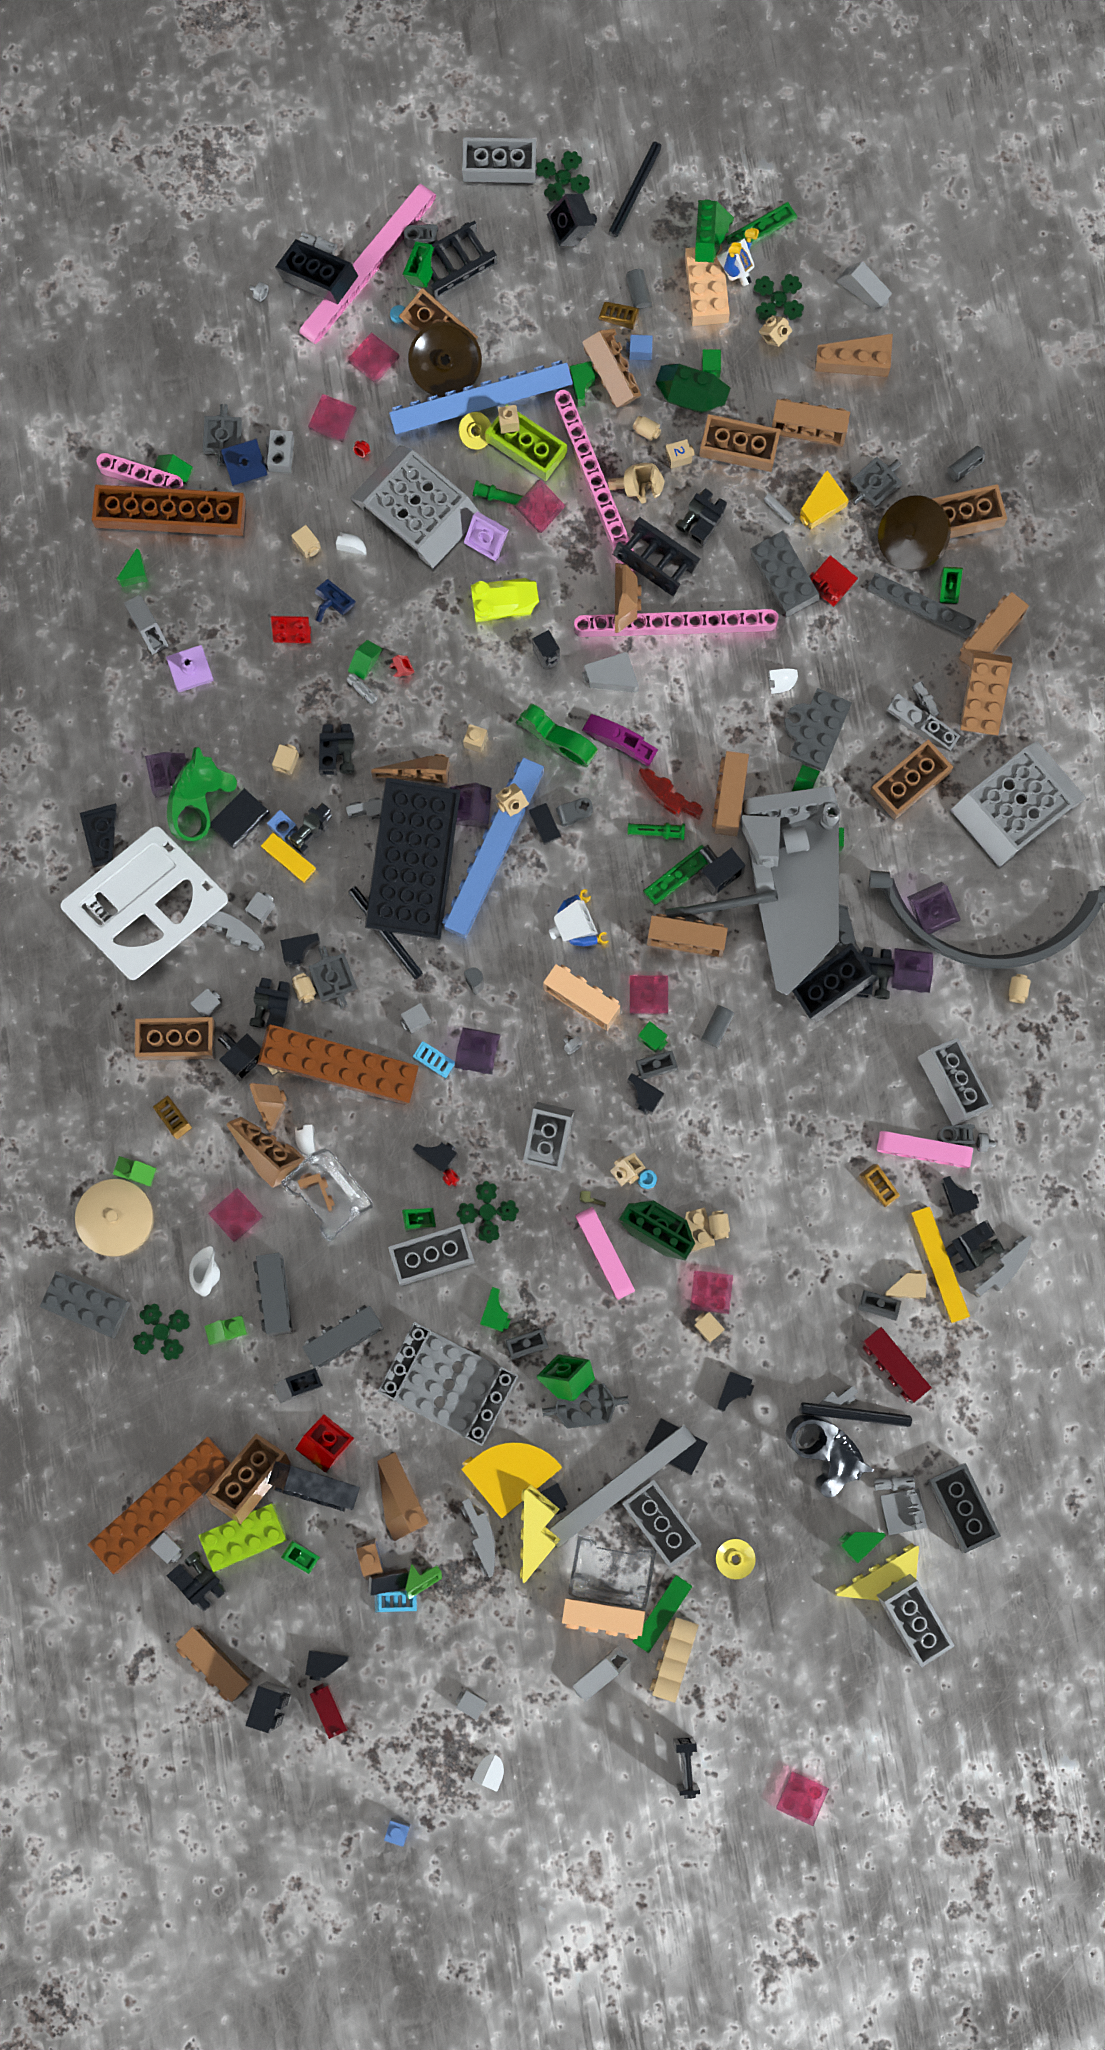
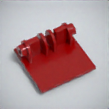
M831 555L815 573L812 572L809 576L819 595L833 607L858 580V577Z
M271 616L273 641L275 643H311L309 617Z

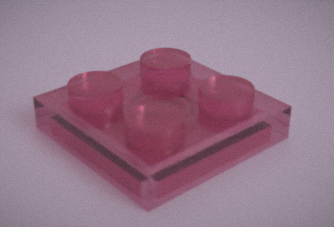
M371 332L351 354L348 362L376 384L400 356Z
M322 394L308 428L343 442L357 408Z
M540 479L537 480L514 507L539 533H542L564 509L565 505Z
M630 975V1014L668 1015V976Z
M238 1188L208 1213L234 1243L263 1218L262 1214Z
M694 1270L690 1310L729 1315L733 1275Z
M791 1771L776 1809L814 1826L829 1788Z

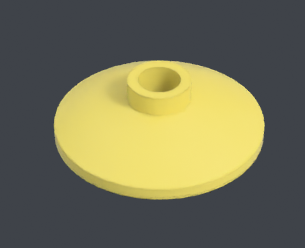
M480 412L466 414L459 424V437L462 443L474 450L484 448L488 444L485 432L491 426L490 420Z
M728 1540L719 1547L716 1553L717 1567L727 1578L742 1579L748 1576L755 1566V1553L752 1547L743 1540ZM737 1555L739 1561L733 1563L731 1560L732 1556Z

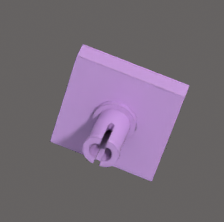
M476 512L473 515L464 544L496 561L509 529L500 525L497 521H493L483 514Z
M202 645L166 656L178 693L214 681Z

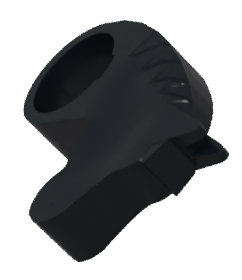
M802 1414L793 1418L788 1424L785 1438L789 1447L803 1458L824 1460L822 1466L823 1473L816 1479L815 1487L825 1497L836 1496L846 1483L859 1480L865 1472L874 1471L873 1468L864 1462L855 1443L841 1429L827 1419ZM807 1424H817L820 1431L818 1438L820 1439L809 1448H797L795 1438L799 1429Z

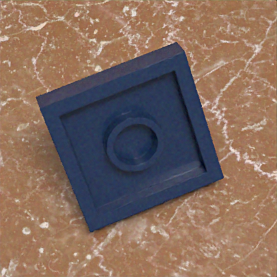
M257 439L221 449L232 486L268 475Z

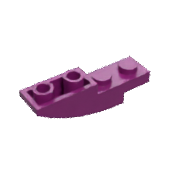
M590 714L582 731L610 748L621 750L647 767L651 764L658 751L657 748L643 740L644 737L594 714Z

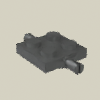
M223 404L220 405V415L205 416L203 454L218 455V466H225L221 449L241 444L242 417L227 415V404H224V406Z
M876 457L857 473L849 482L858 493L850 499L853 505L864 499L876 508L902 485V481L896 476L894 471L902 465L901 462L896 459L891 465H887Z
M326 946L322 947L324 954L320 947L318 950L322 959L318 963L308 966L322 1003L331 999H337L340 1009L344 1008L343 1004L346 1008L348 1005L344 996L358 988L345 954L329 956Z

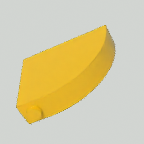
M504 1443L483 1451L474 1459L472 1456L462 1463L464 1467L461 1470L502 1519L522 1502L521 1494L523 1489H527L530 1485L538 1489L563 1467L549 1453L538 1447L524 1443Z

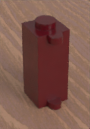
M322 1683L312 1688L314 1692L309 1695L328 1738L331 1739L347 1731L349 1728L330 1685L324 1686Z

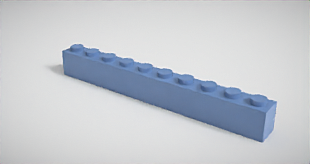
M562 360L551 363L552 367L545 368L543 365L533 368L534 372L527 373L526 370L516 373L517 377L509 378V375L498 378L499 382L492 383L489 380L480 383L481 387L474 388L473 385L464 387L463 392L456 393V390L446 392L445 397L438 398V395L427 398L428 402L421 403L418 400L409 403L410 407L403 408L402 405L393 407L392 412H389L394 434H400L464 416L471 412L482 411L571 386L573 382L568 364L562 363Z
M523 757L521 762H517L514 769L516 774L513 779H509L506 787L515 783L522 790L528 803H530L544 773V766ZM528 805L511 817L506 812L502 813L500 809L498 812L493 813L490 820L492 825L490 829L485 830L482 838L484 842L482 846L479 845L474 855L476 859L474 863L471 862L468 866L467 873L469 874L466 880L463 879L460 883L459 890L461 891L458 897L455 896L453 898L451 913H447L443 920L446 931L466 939Z

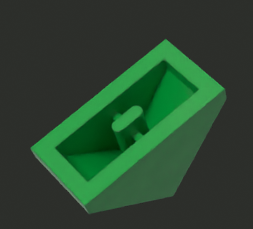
M174 454L158 455L153 467L179 476L183 484L186 485L193 470L191 465Z
M137 548L116 578L120 586L124 587L148 581L143 557Z
M943 567L940 575V602H959L962 567Z
M366 640L356 649L348 672L354 673L364 681L381 655L383 648Z
M802 764L791 792L813 789L820 771Z
M433 1208L402 1210L406 1232L436 1227Z
M295 1540L291 1541L281 1556L282 1559L308 1574L320 1558Z

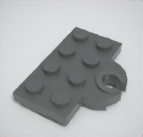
M817 688L811 704L801 703L791 707L787 713L789 715H797L799 722L793 723L789 718L784 719L785 732L795 740L789 757L824 771L852 702Z

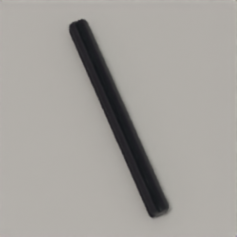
M656 141L652 143L609 229L610 236L618 237L661 150L660 143Z
M354 886L348 891L349 895L366 915L368 901L360 890ZM377 930L413 978L418 979L423 974L421 969L394 934Z
M802 1402L799 1407L800 1413L806 1415L910 1427L912 1424L910 1415Z

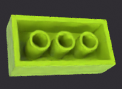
M519 412V431L501 434L499 417L497 416L485 432L486 442L544 481H547L567 454V444Z
M274 1503L250 1512L242 1524L232 1520L198 1535L213 1572L222 1570L289 1540Z

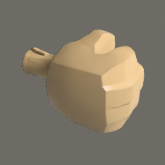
M638 463L628 467L625 470L624 477L609 478L608 487L609 490L625 489L628 497L636 496L641 504L646 503V491L651 489L654 498H657L663 490L665 481L656 465L653 463Z

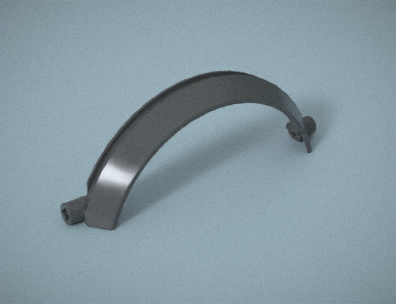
M871 870L869 876V887L883 889L896 916L918 940L947 958L983 968L1020 967L1036 963L1056 954L1075 941L1089 927L1103 903H1105V886H1100L1099 890L1088 891L1083 904L1073 919L1049 940L1017 953L986 955L961 950L947 944L926 930L906 907L895 885L894 878H890V872Z

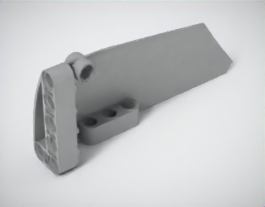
M833 787L753 797L744 800L742 803V815L780 817L778 867L759 866L749 845L748 854L756 894L771 890H777L778 901L758 904L775 987L777 991L788 995L839 942L840 808L837 804ZM800 824L805 825L810 849L808 851L803 850L787 854L782 830L797 827Z

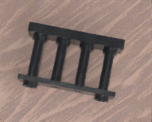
M475 220L471 223L463 224L460 229L432 244L434 247L432 257L437 254L449 273L441 279L432 268L431 280L433 283L431 285V293L435 298L498 263L495 251H485L474 234L477 232ZM466 237L470 239L480 255L474 261L469 259L459 241ZM450 246H453L464 263V266L458 270L454 269L443 250Z
M639 516L631 530V533L634 535L626 545L618 542L612 555L674 597L681 585L677 581L686 570L692 574L701 558ZM639 539L649 544L641 556L631 550ZM655 549L664 555L656 567L647 561ZM670 560L679 565V568L672 577L662 571Z
M693 1737L673 1739V1747L676 1753L681 1755L683 1781L682 1784H676L680 1796L684 1795V1799L696 1798V1794H700L697 1783H693L691 1756H693V1752H697V1744Z

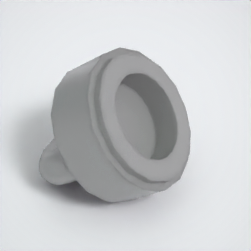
M259 282L257 286H249V289L254 291L253 298L261 302L266 298L269 289L267 284Z
M565 1035L563 1037L566 1043L564 1050L568 1054L574 1053L582 1045L583 1041L578 1036L572 1038L569 1035Z
M988 1133L978 1134L977 1150L979 1152H987L988 1147L996 1146V1142L989 1139Z

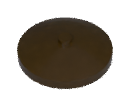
M437 322L422 329L413 339L408 353L409 371L415 383L426 393L433 396L438 395L441 398L445 397L446 392L456 390V393L463 392L464 387L473 385L479 376L482 365L481 350L475 337L466 328L452 322Z
M913 495L896 501L885 512L878 528V544L883 556L889 563L902 570L918 571L931 566L939 560L948 546L951 535L949 517L939 503L925 496Z

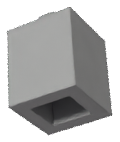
M257 892L245 908V911L249 916L263 924L275 907L272 901L274 898L266 892L263 894Z
M207 988L190 1004L202 1017H210L222 1006L219 1001L222 998L215 990L211 992Z
M421 1003L401 1014L402 1020L400 1022L405 1031L409 1029L411 1034L431 1023Z
M167 1532L163 1533L150 1547L167 1564L177 1562L182 1556L180 1552L183 1548Z
M467 1689L465 1693L460 1692L455 1702L458 1703L457 1709L477 1720L488 1701Z

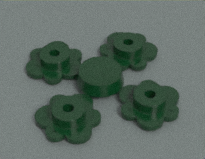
M570 151L564 152V158L561 159V163L564 164L565 169L557 172L554 168L555 163L550 162L547 158L537 163L536 174L538 176L548 179L550 176L555 175L557 183H554V185L548 184L547 189L544 190V195L548 197L550 202L554 200L558 202L563 197L562 195L565 194V190L562 189V186L567 185L569 182L572 185L571 190L576 191L577 194H584L585 191L590 189V179L587 176L583 177L581 174H578L576 177L571 178L569 170L572 168L578 169L579 164L582 163V158L578 156L576 151L572 153Z
M791 274L785 276L784 280L781 281L783 292H773L774 282L770 281L768 276L756 279L754 291L760 293L761 296L771 295L770 303L762 302L761 306H758L755 310L760 320L766 321L772 315L776 316L777 311L774 310L775 307H782L783 305L785 308L783 313L786 316L788 315L789 320H795L797 317L800 318L802 316L804 305L798 303L797 300L787 301L786 296L790 292L791 294H796L797 290L802 288V283L799 281L798 276L793 277Z
M484 1181L483 1185L479 1184L476 1186V1192L478 1193L477 1198L486 1204L482 1205L478 1211L472 1203L468 1205L461 1203L456 1215L460 1217L462 1224L474 1223L475 1218L480 1215L486 1222L484 1226L479 1227L480 1233L478 1237L481 1241L486 1240L490 1244L493 1240H498L500 1237L499 1227L493 1225L490 1220L497 1213V1215L501 1216L502 1221H515L519 1209L513 1200H509L507 1202L502 1201L500 1203L501 1207H498L496 1210L489 1203L497 1197L495 1193L497 1186Z
M157 1304L145 1305L144 1310L140 1312L139 1316L144 1320V1324L149 1325L151 1323L155 1327L153 1328V1335L141 1332L140 1335L133 1337L134 1349L139 1350L141 1354L145 1355L154 1348L153 1342L155 1339L159 1341L164 1340V1346L161 1347L164 1358L166 1360L178 1359L179 1354L184 1350L183 1346L179 1344L177 1339L172 1341L167 1338L170 1335V1329H176L177 1332H181L183 1329L189 1328V1315L184 1314L182 1310L178 1309L174 1314L169 1315L170 1321L167 1326L164 1323H159L162 1312L159 1311Z

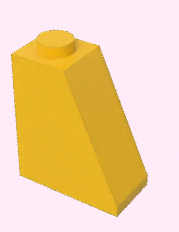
M829 471L823 474L801 509L800 520L810 530L848 505L849 499Z

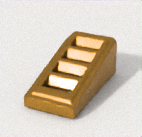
M604 301L599 320L633 330L639 315V309ZM607 308L611 309L609 316L605 315ZM614 310L618 311L616 317H612ZM621 312L624 313L623 318H619Z
M168 1095L153 1106L156 1113L176 1139H179L192 1129L189 1122ZM168 1104H170V1107H169V1108H167L165 1111L161 1112V1110H162L163 1108H165ZM172 1111H175L173 1114L166 1118L168 1114H170ZM179 1117L177 1121H175L173 1124H170L173 1120Z
M873 1164L859 1175L884 1207L900 1196L878 1164ZM876 1172L877 1174L870 1179L869 1176ZM879 1178H881L882 1181H880L877 1185L873 1184ZM882 1186H887L881 1192L878 1191V1189H880ZM891 1191L892 1193L884 1199L883 1195Z

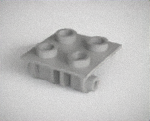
M919 1488L880 1496L888 1535L927 1528Z

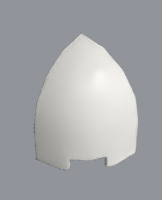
M340 531V536L336 540L337 550L366 555L365 544L358 536Z
M788 668L770 670L768 678L771 694L790 690L798 679V671Z
M311 1124L303 1125L301 1128L295 1127V1140L298 1149L308 1157H316L314 1126Z
M495 1754L486 1756L479 1763L472 1781L497 1792L504 1774L501 1759Z

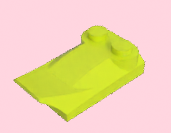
M527 578L488 583L478 581L470 585L476 623L531 615L533 608L539 602L536 581Z

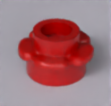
M363 440L356 441L353 451L357 456L364 458L367 454H370V446Z
M451 1168L443 1172L444 1176L442 1178L449 1186H456L460 1180L456 1172Z

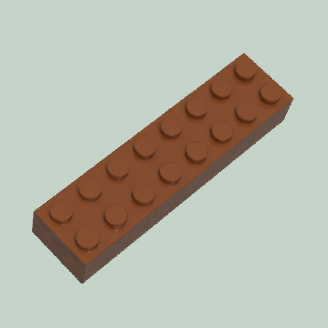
M95 485L92 522L95 528L243 536L246 499L244 493Z
M271 1024L266 1028L257 1062L259 1065L403 1105L410 1103L419 1067L418 1065Z
M206 1437L87 1545L113 1575L118 1574L210 1490L232 1461L211 1437Z

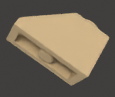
M910 1270V1273H906L884 1293V1296L912 1299L926 1298L927 1274H922L921 1270Z

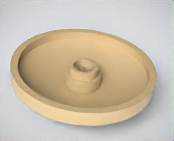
M121 1179L104 1180L90 1187L81 1197L75 1212L76 1229L84 1244L94 1252L109 1257L124 1256L142 1246L151 1233L154 1220L153 1208L147 1195L135 1184Z

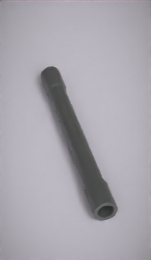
M771 890L693 906L666 909L667 918L675 919V917L684 918L686 916L758 903H770L778 901L777 890Z

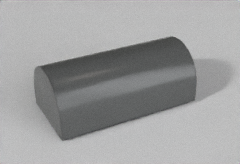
M634 269L626 274L633 307L638 309L652 307L644 270Z
M975 446L947 468L950 477L955 482L961 480L984 462L985 451L981 447Z
M469 968L464 971L465 981L475 995L481 992L484 987L482 972L478 968Z
M717 1005L701 1041L718 1048L734 1016V1012Z
M672 1050L636 1061L637 1071L642 1080L678 1070Z
M863 1290L858 1310L896 1321L901 1301Z
M543 1328L505 1340L511 1360L549 1348Z

